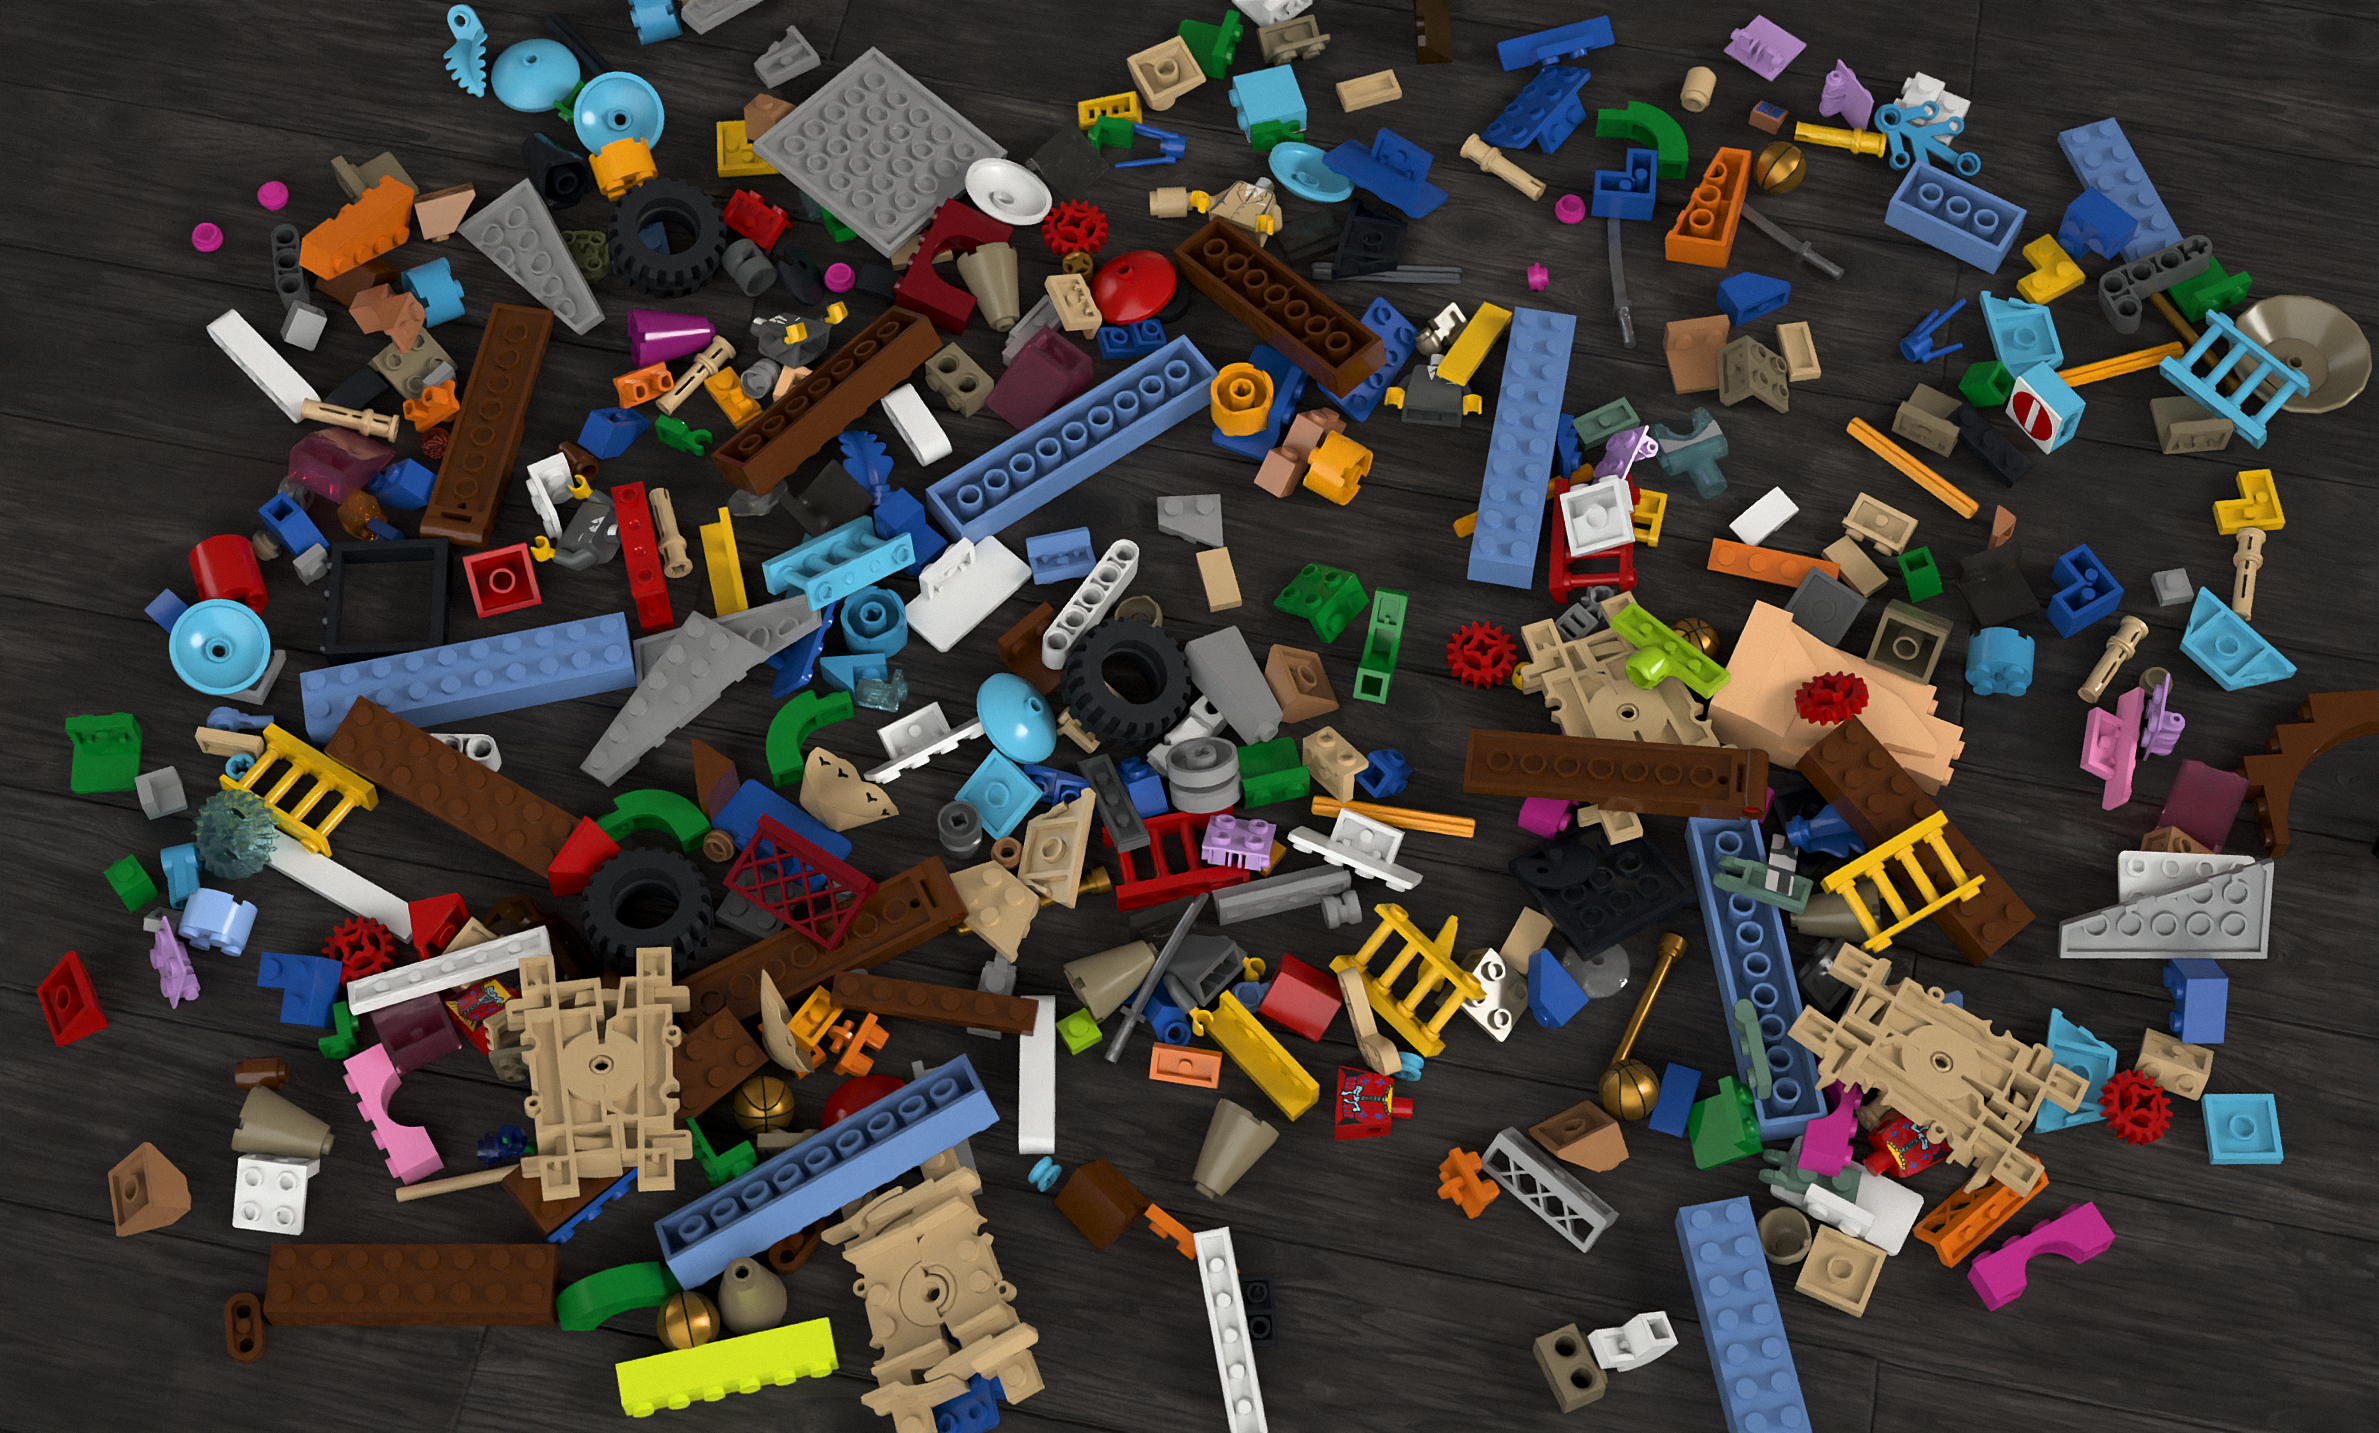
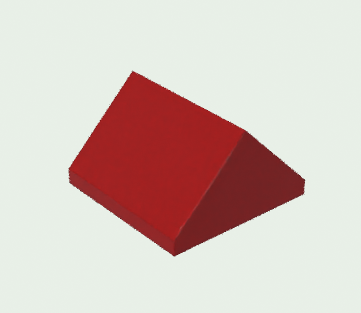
M526 541L462 557L479 619L542 603L533 562Z
M451 893L408 903L413 942L421 961L441 956L471 919L461 895Z
M68 951L36 989L56 1046H64L109 1027L88 970L75 951Z
M1284 953L1257 1012L1317 1044L1340 1007L1343 994L1339 981Z

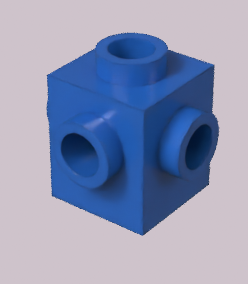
M1384 749L1370 752L1365 757L1369 761L1368 768L1354 775V778L1374 798H1381L1391 795L1396 796L1402 792L1408 783L1406 779L1413 770L1405 763L1404 756L1398 751Z

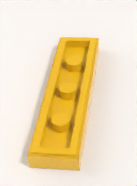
M1484 302L1439 364L1436 375L1465 386L1511 321L1512 312Z

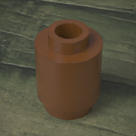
M280 1056L245 1058L243 1062H237L235 1066L236 1086L238 1089H245L246 1092H250L253 1086L256 1087V1084L265 1086L272 1091L281 1090L283 1083H288L289 1081L288 1063L282 1062Z

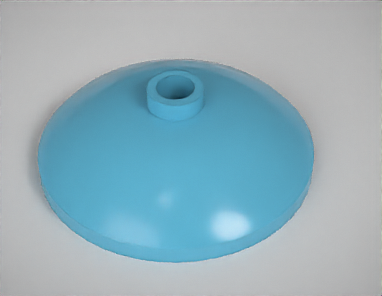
M530 39L512 45L497 58L491 72V82L496 96L512 109L531 113L556 108L553 105L555 99L563 104L580 80V67L573 52L565 45L548 39Z
M610 72L594 78L582 89L574 107V125L581 142L596 156L602 154L601 147L632 137L635 143L640 142V137L645 138L649 150H651L658 142L663 131L664 110L657 92L644 79L631 73ZM618 115L626 117V122L623 125L615 123Z
M1284 142L1277 144L1269 155V165L1274 176L1287 190L1302 199L1320 203H1335L1347 199L1355 186L1352 180L1332 172L1328 166L1322 163V158L1327 152L1317 147L1299 142Z
M211 599L193 605L178 618L170 635L169 654L172 665L179 677L193 689L209 695H232L253 685L263 674L269 661L270 639L264 623L251 609L232 600ZM221 648L225 654L222 657H216L213 655L212 650Z
M998 673L984 681L977 694V711L981 725L991 742L1004 755L1022 764H1037L1049 757L1056 745L1057 728L1052 709L1041 692L1027 680L1009 673Z

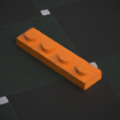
M1714 538L1707 570L1798 589L1812 566L1837 580L1840 564Z

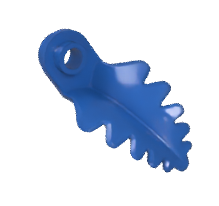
M843 431L838 435V439L844 444L840 446L841 451L848 457L843 461L844 469L856 483L858 496L868 497L869 505H881L896 492V490L890 489V484H886L894 462L890 456L881 455L886 448L885 443H873L877 436L875 434L868 435L867 431Z
M1827 804L1811 820H1804L1801 816L1797 815L1793 816L1792 821L1786 822L1787 836L1793 848L1800 846L1807 853L1824 851L1839 858L1849 856V848L1858 853L1866 852V844L1830 804Z
M1163 975L1159 979L1141 1014L1146 1016L1145 1020L1151 1023L1160 1043L1185 1046L1190 1040L1191 1028L1185 1014L1166 989L1163 982L1165 975ZM1143 984L1122 1004L1132 1005ZM1172 1027H1177V1034L1174 1037H1169V1030Z

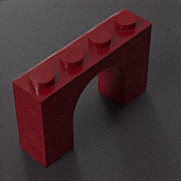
M947 197L943 207H936L930 223H933L930 231L927 229L923 231L918 242V246L921 247L918 254L912 252L905 267L908 270L906 276L900 275L894 286L893 292L897 294L894 306L926 315L932 324L962 336L974 313L977 297L942 281L935 273L932 261L938 255L949 250L963 251L973 255L977 253L975 247L995 242L1010 244L1014 228Z

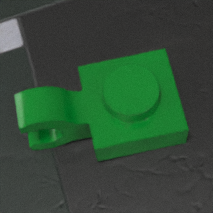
M1278 119L1251 124L1250 145L1252 152L1270 151L1277 144L1282 143V141L1304 143L1303 133H1292L1300 131V121L1292 120L1281 124Z
M661 414L654 423L658 440L683 452L689 449L695 455L703 456L705 454L704 448L697 443L706 441L711 444L713 442L712 434L709 431L699 429L690 432L688 426L678 418L671 419Z

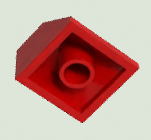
M584 816L547 868L551 894L557 898L583 892L584 888L589 886L588 879L593 872L597 871L600 873L601 864L608 859L614 861L617 859L616 854L621 853V848L587 816Z

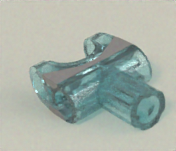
M1699 407L1691 411V420L1695 430L1688 435L1675 434L1668 427H1664L1661 422L1651 424L1649 429L1650 438L1658 444L1656 457L1667 476L1671 477L1688 471L1702 498L1706 499L1714 498L1726 490L1727 482L1715 461L1728 456V444L1718 424L1705 408Z

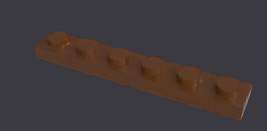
M836 970L830 1006L1033 1037L1039 1000Z

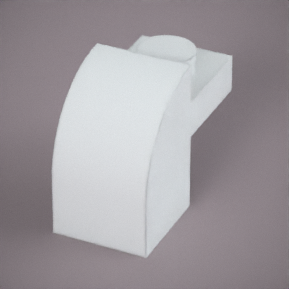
M1665 1311L1638 1314L1622 1327L1595 1330L1588 1336L1601 1369L1616 1367L1618 1372L1647 1364L1678 1344Z

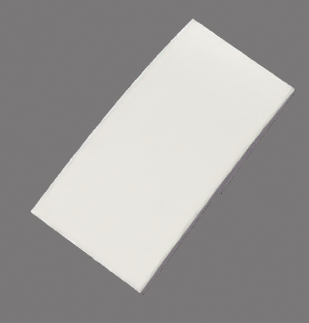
M1777 486L1747 509L1729 527L1744 544L1757 546L1772 531H1777L1795 515L1799 508Z

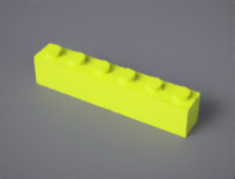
M828 1317L708 1343L696 1348L693 1347V1349H681L615 1364L622 1406L627 1416L633 1415L634 1417H646L653 1414L654 1410L669 1407V1409L685 1408L690 1405V1402L701 1399L717 1401L723 1399L726 1396L725 1394L732 1392L753 1393L760 1390L761 1386L772 1383L779 1386L794 1383L796 1378L811 1375L813 1378L824 1377L831 1374L832 1370L839 1369Z

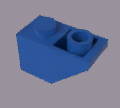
M408 458L397 464L394 463L384 470L376 471L369 479V491L365 499L371 503L414 511L429 503L437 475Z
M281 491L258 509L266 530L273 533L295 558H298L316 543H319L326 552L331 549L329 543L304 510L284 491Z
M1129 757L1122 760L1121 765L1115 766L1141 820L1169 811L1160 776L1144 757Z

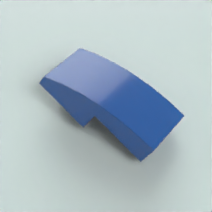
M1146 319L1129 324L1128 327H1099L1096 333L1103 360L1139 356L1157 351L1167 345L1161 322L1158 319Z
M1561 413L1557 435V463L1561 478H1568L1570 482L1573 471H1579L1582 453L1578 452V429H1573L1574 415Z
M166 588L144 611L171 635L176 621L189 607L172 591Z
M1024 764L1023 772L1044 792L1038 801L1050 802L1052 807L1062 801L1067 805L1082 797L1081 790L1089 788L1090 781L1082 777L1044 766Z
M1668 1063L1660 1087L1659 1099L1653 1109L1648 1128L1683 1138L1703 1072Z

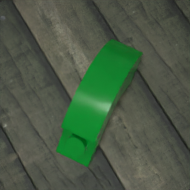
M1628 101L1627 110L1614 108L1598 109L1595 137L1633 139L1644 144L1649 150H1658L1656 178L1685 180L1688 165V144L1682 129L1672 117L1652 105L1637 101Z
M1377 587L1365 649L1357 671L1353 698L1381 704L1386 703L1400 649L1409 593Z
M813 689L789 701L775 716L766 739V755L775 789L803 780L805 767L800 751L803 742L813 731L820 727L855 717L848 690L841 693H829L824 698L816 700Z
M657 789L636 790L614 798L613 802L616 811L602 815L595 822L614 842L642 829L663 831L676 841L685 856L703 847L705 836L712 831L711 825L705 816L692 802L678 794Z
M659 1262L635 1263L604 1270L579 1280L555 1297L561 1330L593 1331L603 1321L620 1312L640 1307H661L669 1297L679 1292L682 1293L684 1289L670 1268H660Z

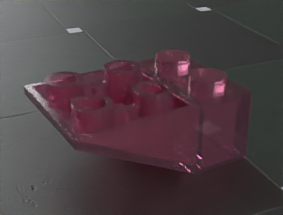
M1045 325L1025 343L984 403L1022 432L1064 407L1093 380L1092 358L1052 328Z
M336 426L307 434L290 450L288 479L343 506L373 477L376 471H379L396 455V451L347 427Z
M2183 759L2160 804L2153 831L2173 825L2218 855L2232 827L2250 780L2242 778L2234 772H2223L2208 767L2200 761Z
M437 992L369 1011L398 1076H402L462 1048Z

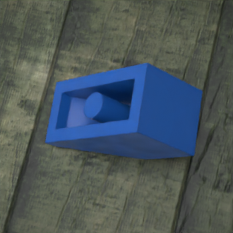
M1745 271L1736 276H1728L1719 283L1716 302L1722 311L1728 315V319L1736 328L1786 305L1791 285L1787 281Z
M613 407L591 410L577 443L587 449V452L596 459L603 460L604 458L617 457L649 427L650 421L631 407L627 409Z
M1543 948L1532 952L1528 958L1527 1004L1533 1010V1017L1540 1025L1547 1027L1549 1030L1561 1027L1590 999L1548 949Z

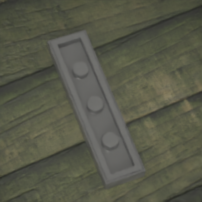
M1108 753L1077 762L1080 776L1090 781L1089 788L1096 793L1094 805L1118 854L1150 845L1149 834Z

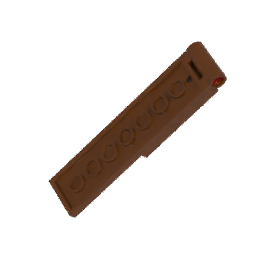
M497 302L493 303L425 515L421 521V539L449 538L450 544L479 549L486 548L489 536L493 532L525 430L524 416L555 321L554 311Z
M1470 728L1463 792L1598 803V810L1735 821H1740L1741 816L1748 820H1758L1766 814L1769 754L1757 748L1735 749Z
M939 856L927 858L920 864L879 883L880 888L873 898L868 897L833 953L794 928L789 927L672 984V986H687L690 991V1011L678 1012L688 1034L725 1006H727L742 1026L761 1017L760 993L763 969L770 976L777 991L787 1004L816 990L819 985L826 990L832 988L836 970L846 972L854 969L869 970L948 931L950 926L963 922L969 916V912L942 859ZM857 895L838 903V911L850 908ZM832 907L815 914V916L833 912ZM834 918L817 923L819 936L829 941L836 930ZM811 924L804 926L812 931Z

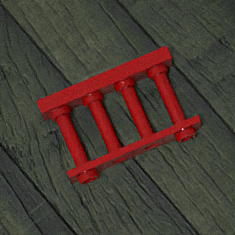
M1627 474L1625 480L1628 481L1634 512L1630 513L1634 533L1635 505H1640L1641 495L1639 486H1634L1631 474ZM1568 478L1555 479L1549 590L1554 604H1567L1568 591H1573L1575 587L1619 585L1622 593L1631 592V588L1637 586L1636 569L1632 568L1634 542L1578 558L1572 557L1560 500V494L1570 492V484ZM1620 557L1619 572L1572 575V572H1569L1570 564L1574 563L1575 560Z
M643 481L612 487L611 492L633 599H636L643 634L675 628L652 516L649 514Z
M1233 805L1217 812L1202 814L1183 811L1143 819L1142 822L1150 837L1149 849L1156 877L1145 881L1136 880L1130 851L1118 854L1116 850L1123 880L1120 886H1115L1118 913L1196 898L1203 892L1211 895L1213 890L1248 883L1250 872L1249 869H1245V861L1242 862V867L1238 868V862L1233 857L1232 866L1228 867L1229 852L1226 853L1225 866L1219 865L1206 869L1202 867L1193 833L1194 830L1207 828L1211 815L1226 814L1233 816ZM1102 827V843L1104 848L1115 846L1106 827ZM1180 833L1189 870L1186 873L1172 875L1168 871L1161 837Z

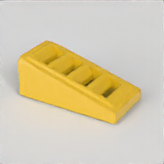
M1136 91L1078 102L1079 127L1081 130H1089L1090 126H1095L1098 115H1102V110H1106L1107 117L1123 118L1127 121H1132L1133 127L1136 122L1142 124L1141 102ZM1089 111H1094L1095 118L1090 119Z
M1454 915L1449 916L1434 941V944L1449 958L1451 957L1458 926V917ZM1425 957L1419 966L1418 982L1433 965ZM1443 974L1431 988L1438 993L1443 989L1445 981Z

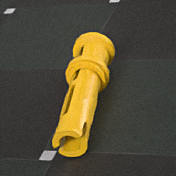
M1797 122L1794 141L1851 149L1850 152H1853V154L1864 152L1876 154L1878 158L1883 159L1887 134L1883 132L1882 134L1866 132L1860 127L1851 131Z

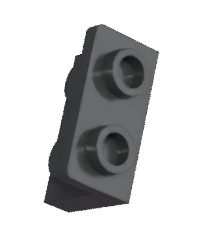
M1842 936L1832 939H1821L1811 949L1812 956L1793 970L1798 990L1822 1014L1829 1013L1851 987L1828 974L1843 944L1847 942Z

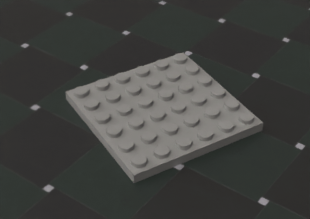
M875 47L869 49L753 142L752 151L888 259L930 224L936 207H943L947 197L957 201L968 192L965 186V176L969 167L974 162L986 158L1005 160L1007 157V151Z

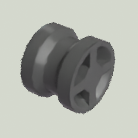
M287 475L280 483L278 494L284 491L305 512L313 503L315 484L309 480L301 482L297 480V477Z

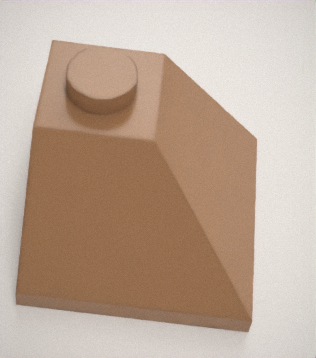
M760 93L744 107L747 139L756 141L795 110L797 106Z
M473 182L414 197V206L424 240L431 238L432 242H439L450 238L449 233L455 232L476 195Z
M1274 644L1270 648L1263 677L1284 714L1281 719L1282 722H1299L1335 711L1340 707L1318 653Z
M1589 1100L1528 1129L1529 1134L1558 1158L1597 1172L1611 1170L1617 1167L1619 1162L1629 1158L1618 1122Z
M142 1143L108 1172L117 1236L124 1237L171 1225L191 1209V1195L188 1191L186 1177L151 1143Z

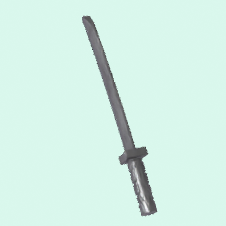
M1743 202L1741 215L1795 253V260L1801 263L1803 260H1807V262L1812 265L1814 264L1815 267L1822 269V271L1837 280L1842 277L1844 269L1829 262V260L1821 255L1814 253L1811 250V243L1806 240L1804 244Z
M1609 218V260L1615 300L1613 315L1614 317L1619 316L1624 346L1627 349H1631L1636 346V339L1630 317L1632 303L1631 300H1627L1624 281L1620 218Z
M1201 893L1189 906L1149 973L1131 1008L1122 1006L1120 1012L1126 1016H1124L1104 1058L1117 1063L1135 1027V1023L1137 1021L1144 1023L1146 1016L1141 1013L1175 951L1209 897L1207 893Z

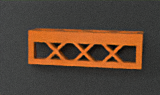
M2019 1149L2023 1153L2037 1161L2039 1164H2041L2038 1156H2035L2022 1149ZM2043 1170L2025 1198L1992 1175L1986 1182L1995 1181L1991 1186L1976 1189L1967 1194L1963 1189L1969 1182L1968 1180L1912 1228L1915 1237L1933 1245L1941 1263L1952 1269L2049 1184L2045 1171ZM1970 1202V1204L1966 1206L1964 1209L1954 1211V1209L1958 1207L1960 1204ZM1946 1224L1936 1233L1930 1231L1936 1225Z

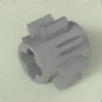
M1589 586L1586 596L1581 598L1580 605L1587 608L1586 610L1598 620L1600 625L1601 622L1606 621L1600 610V602L1616 596L1617 589L1611 590L1607 586H1597L1595 588Z

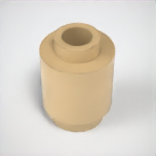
M1700 66L1691 68L1688 71L1680 95L1682 106L1686 110L1701 112L1709 105L1716 82V76L1710 69Z
M1186 187L1157 188V191H1149L1150 215H1158V218L1187 217V211H1193V207L1188 206L1192 192L1186 193Z

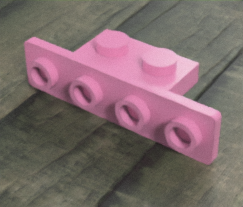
M2137 687L2119 697L2116 716L2099 707L2088 712L2080 768L2106 780L2102 808L2107 811L2128 802L2131 796V781L2136 765L2135 754L2140 737L2139 727L2141 714L2144 710L2145 690L2141 687Z

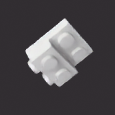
M1917 72L1914 79L1907 78L1901 94L1905 95L1903 99L1896 98L1893 104L1903 110L1921 106L1926 101H1934L1939 107V112L1932 120L1925 121L1917 118L1907 121L1914 127L1919 128L1945 122L1953 116L1960 117L1963 120L1971 101L1944 91V82ZM1925 106V113L1928 115H1932L1933 110L1930 107ZM1950 122V128L1957 131L1958 125L1955 122ZM1945 134L1932 138L1948 147L1953 137Z
M1610 475L1600 478L1598 484L1591 486L1588 484H1578L1570 487V492L1560 494L1572 557L1578 558L1635 542L1630 513L1634 512L1628 481L1618 478L1617 475Z

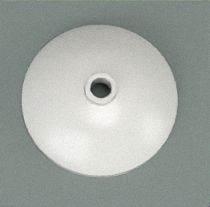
M986 158L974 162L966 173L965 186L971 199L983 212L996 220L1011 225H1031L1044 220V216H1047L1051 209L1052 198L1046 185L1033 172L1017 163L999 158Z

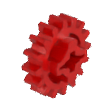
M1072 199L1070 206H1067L1062 201L1060 202L1061 209L1057 210L1052 207L1050 209L1051 216H1044L1042 234L1045 246L1051 247L1053 255L1061 252L1062 259L1071 252L1076 251L1084 252L1089 256L1090 251L1099 253L1100 245H1106L1108 223H1106L1105 214H1099L1098 206H1094L1091 209L1088 208V201H1084L1082 205H1077L1076 199Z
M1474 621L1472 622V629L1468 630L1467 627L1462 625L1459 635L1455 633L1451 635V642L1447 644L1446 664L1447 666H1452L1451 675L1453 677L1461 675L1462 685L1472 681L1473 689H1477L1479 683H1484L1486 689H1490L1491 681L1501 685L1503 676H1511L1512 667H1515L1517 658L1515 656L1516 644H1510V634L1501 635V626L1492 630L1490 629V622L1486 621L1484 627H1479L1477 622Z
M1839 671L1836 676H1831L1829 672H1826L1825 675L1812 677V683L1803 682V689L1796 690L1797 697L1794 698L1797 713L1800 714L1802 720L1808 718L1809 724L1820 721L1821 726H1825L1828 721H1833L1834 725H1838L1841 721L1852 720V714H1862L1861 708L1868 706L1867 699H1869L1867 685L1864 684L1862 677L1855 678V673L1844 676L1843 671Z
M358 916L355 924H352L347 918L345 919V927L343 929L334 926L333 930L336 935L334 937H325L324 939L330 946L329 948L321 949L324 958L339 961V954L343 955L340 983L345 988H347L348 982L383 973L385 968L393 969L395 966L390 957L398 956V952L393 946L397 942L393 935L389 934L390 931L385 924L379 926L378 921L374 917L366 923L363 916ZM376 939L380 941V951L376 949L378 945Z
M2128 1069L2107 1080L2108 1083L2100 1089L2104 1096L2098 1099V1103L2105 1106V1110L2099 1113L2100 1117H2108L2110 1121L2107 1123L2106 1128H2115L2118 1140L2127 1136L2128 1145L2139 1142L2141 1146H2144L2164 1136L2162 1132L2170 1128V1124L2166 1120L2173 1116L2171 1111L2165 1109V1105L2171 1101L2168 1098H2162L2161 1093L2164 1091V1087L2155 1088L2153 1086L2154 1077L2150 1076L2147 1079H2143V1073L2140 1070L2132 1074Z

